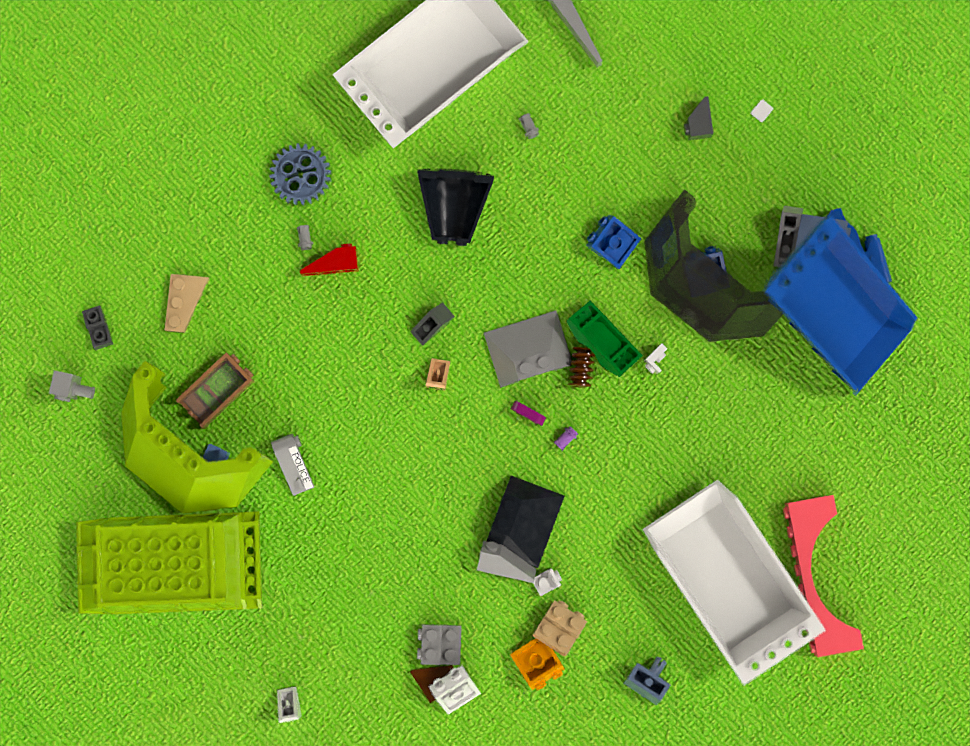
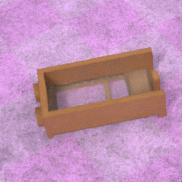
M226 352L176 399L203 429H206L216 417L255 382L252 379L253 373L247 367L243 369L239 365L241 361L234 354L230 356Z

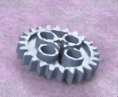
M299 143L296 145V149L289 145L290 151L287 152L283 148L284 155L276 154L279 160L272 161L276 167L270 168L274 174L269 175V177L275 180L271 185L273 187L278 186L274 191L276 193L281 192L279 196L281 199L287 196V203L293 199L294 205H297L298 201H300L302 206H304L305 200L312 204L313 197L318 201V194L325 195L322 190L323 188L329 189L325 183L331 182V178L327 177V175L332 174L331 170H326L330 167V164L324 163L327 158L326 156L320 157V150L314 153V146L308 150L307 144L304 145L303 149ZM310 159L311 164L304 167L302 166V161ZM292 165V172L285 173V166ZM299 171L304 173L303 178H299ZM311 176L318 178L315 184L308 183V179ZM292 183H299L298 190H290Z

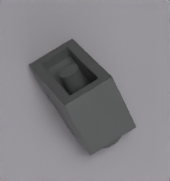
M708 96L703 98L687 119L686 124H684V133L688 135L689 140L711 138L714 134Z
M442 302L430 310L410 332L423 346L446 327L455 316Z

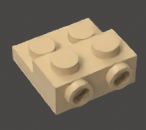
M554 601L532 636L566 657L587 621L584 620L585 617L582 613L570 611L565 602Z

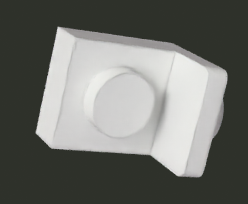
M660 344L644 360L646 363L645 367L652 374L654 372L659 374L662 371L654 362L657 361L659 363L666 356L664 352L667 348L663 344Z
M550 568L536 576L533 584L539 595L542 596L561 586L560 581H562V578L557 570L553 571Z

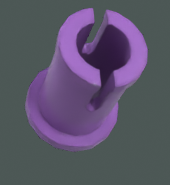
M569 426L565 428V432L554 443L563 451L574 438H577L578 433Z

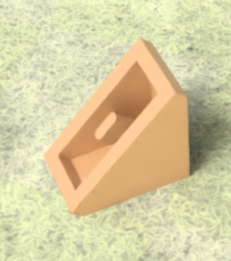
M431 358L426 381L427 388L446 391L450 361Z

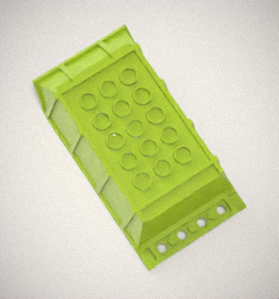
M259 512L112 517L76 522L78 613L136 614L262 608ZM250 527L254 530L252 535H249L247 533V530ZM249 547L254 548L253 554L248 553ZM250 566L255 568L253 574L248 571ZM250 586L255 587L254 593L249 591Z

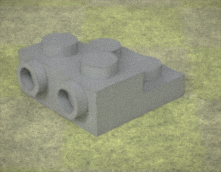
M423 624L422 628L418 629V640H422V648H418L417 660H421V664L460 665L462 626Z

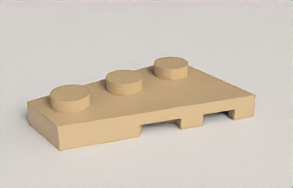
M171 274L165 331L186 332L198 301L201 299L204 288L209 282V277Z

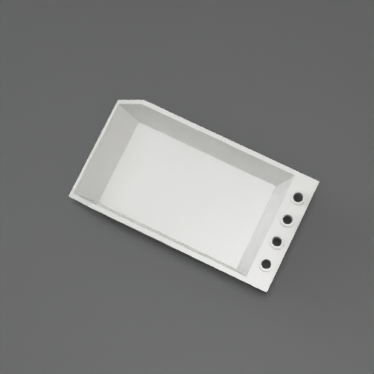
M425 0L336 71L333 76L394 149L529 41L494 0ZM353 80L356 83L354 86H350L349 82ZM363 95L368 97L366 101L361 100ZM379 110L380 114L375 116L373 115V111ZM391 125L392 129L386 130L385 126Z
M716 480L643 529L656 554L743 685L826 631L739 499L719 480ZM803 629L807 630V635L805 637L801 635V631ZM787 640L791 642V646L788 648L784 645ZM770 651H773L775 654L772 659L768 657ZM757 662L758 668L753 670L751 665Z

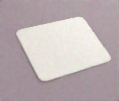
M761 100L752 110L751 114L760 122H763L773 110V107L764 100Z

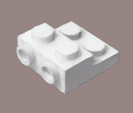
M463 666L453 668L448 675L441 679H436L429 686L434 697L447 714L452 713L481 694Z

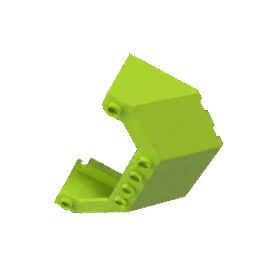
M144 361L132 376L121 412L125 466L183 514L237 507L273 461L250 447L243 449L235 459L207 462L150 415L151 406L167 388L161 383V378L166 374L149 362Z

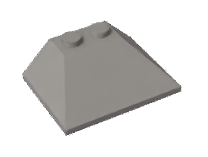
M557 311L484 333L500 388L549 371L572 366L570 364L572 361Z

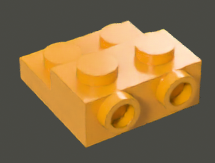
M536 638L510 654L532 690L535 688L536 690L542 689L546 686L547 680L551 678L555 680L563 675L562 671L565 670L553 649Z

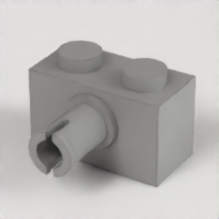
M54 371L49 393L55 395L54 399L70 402L71 399L77 400V396L93 399L95 387L80 385L82 377Z

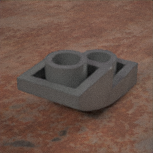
M97 306L82 311L93 348L98 350L113 345L102 307Z

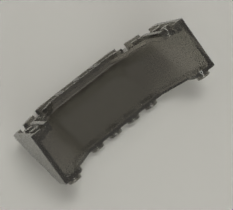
M684 190L644 241L650 295L709 342L763 337L783 315L782 312L768 301L769 298L765 295V291L751 292L691 244L688 217L696 206V200L689 192Z

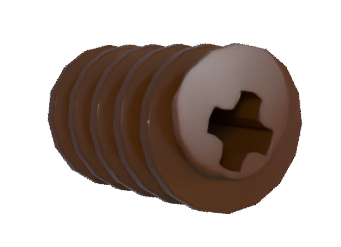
M573 347L578 353H573L572 357L577 360L570 363L575 368L569 369V372L574 375L569 376L568 380L573 383L567 385L579 388L591 387L592 385L587 380L593 379L592 376L588 375V372L594 371L589 365L595 364V361L590 359L595 357V354L587 348Z

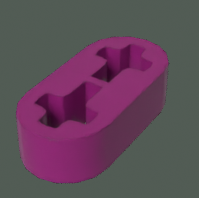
M516 400L510 408L540 426H543L546 420L545 416Z

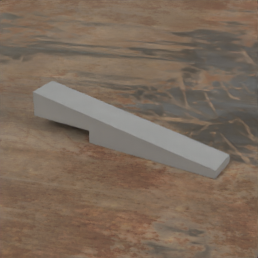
M548 0L596 67H600L602 59L572 1Z

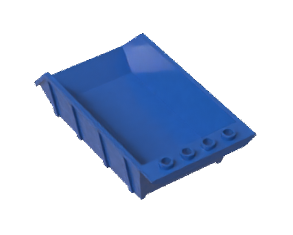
M831 215L821 220L770 278L764 292L769 298L768 301L780 310L790 321L789 324L812 346L811 349L823 358L832 368L831 371L852 389L854 396L861 391L912 331L917 320V316Z

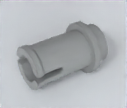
M529 113L519 118L526 132V137L532 139L539 135V128H536Z
M309 225L297 227L300 241L298 246L301 250L312 249L313 242L310 238Z

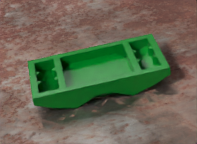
M591 300L566 321L576 340L587 346L595 354L603 368L618 377L623 375L643 356Z

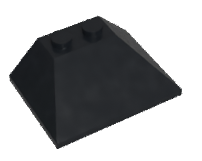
M511 476L487 542H495L505 546L531 566L538 568L565 495Z

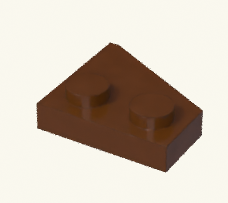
M453 665L413 669L410 673L428 701L432 703L436 698L429 686L436 679H441L448 675L454 667Z

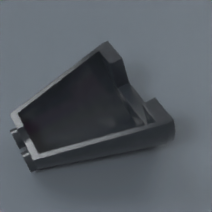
M430 168L418 169L417 174L432 240H437V244H448V241H455L458 246H467V243H470L493 184L494 175L489 173L482 175V172L437 168L434 171Z

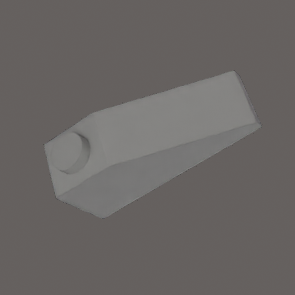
M784 206L782 210L774 266L781 267L795 251L803 208Z
M483 541L477 567L478 571L534 583L536 568L505 546L495 542Z

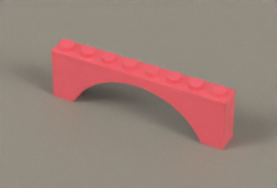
M834 495L785 503L783 514L789 523L787 534L789 538H792L793 546H790L792 557L796 559L797 565H794L796 577L799 576L800 580L798 589L826 630L812 639V642H809L811 654L814 653L816 657H823L864 649L860 629L841 622L828 611L820 600L812 579L811 559L816 539L823 527L837 515Z

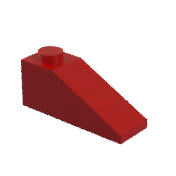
M341 244V247L335 248L301 269L300 274L303 277L358 272L357 248L352 246V244Z

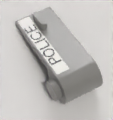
M292 433L272 441V448L292 495L294 496L314 488V484L300 454L299 447L302 444L298 435L294 436Z

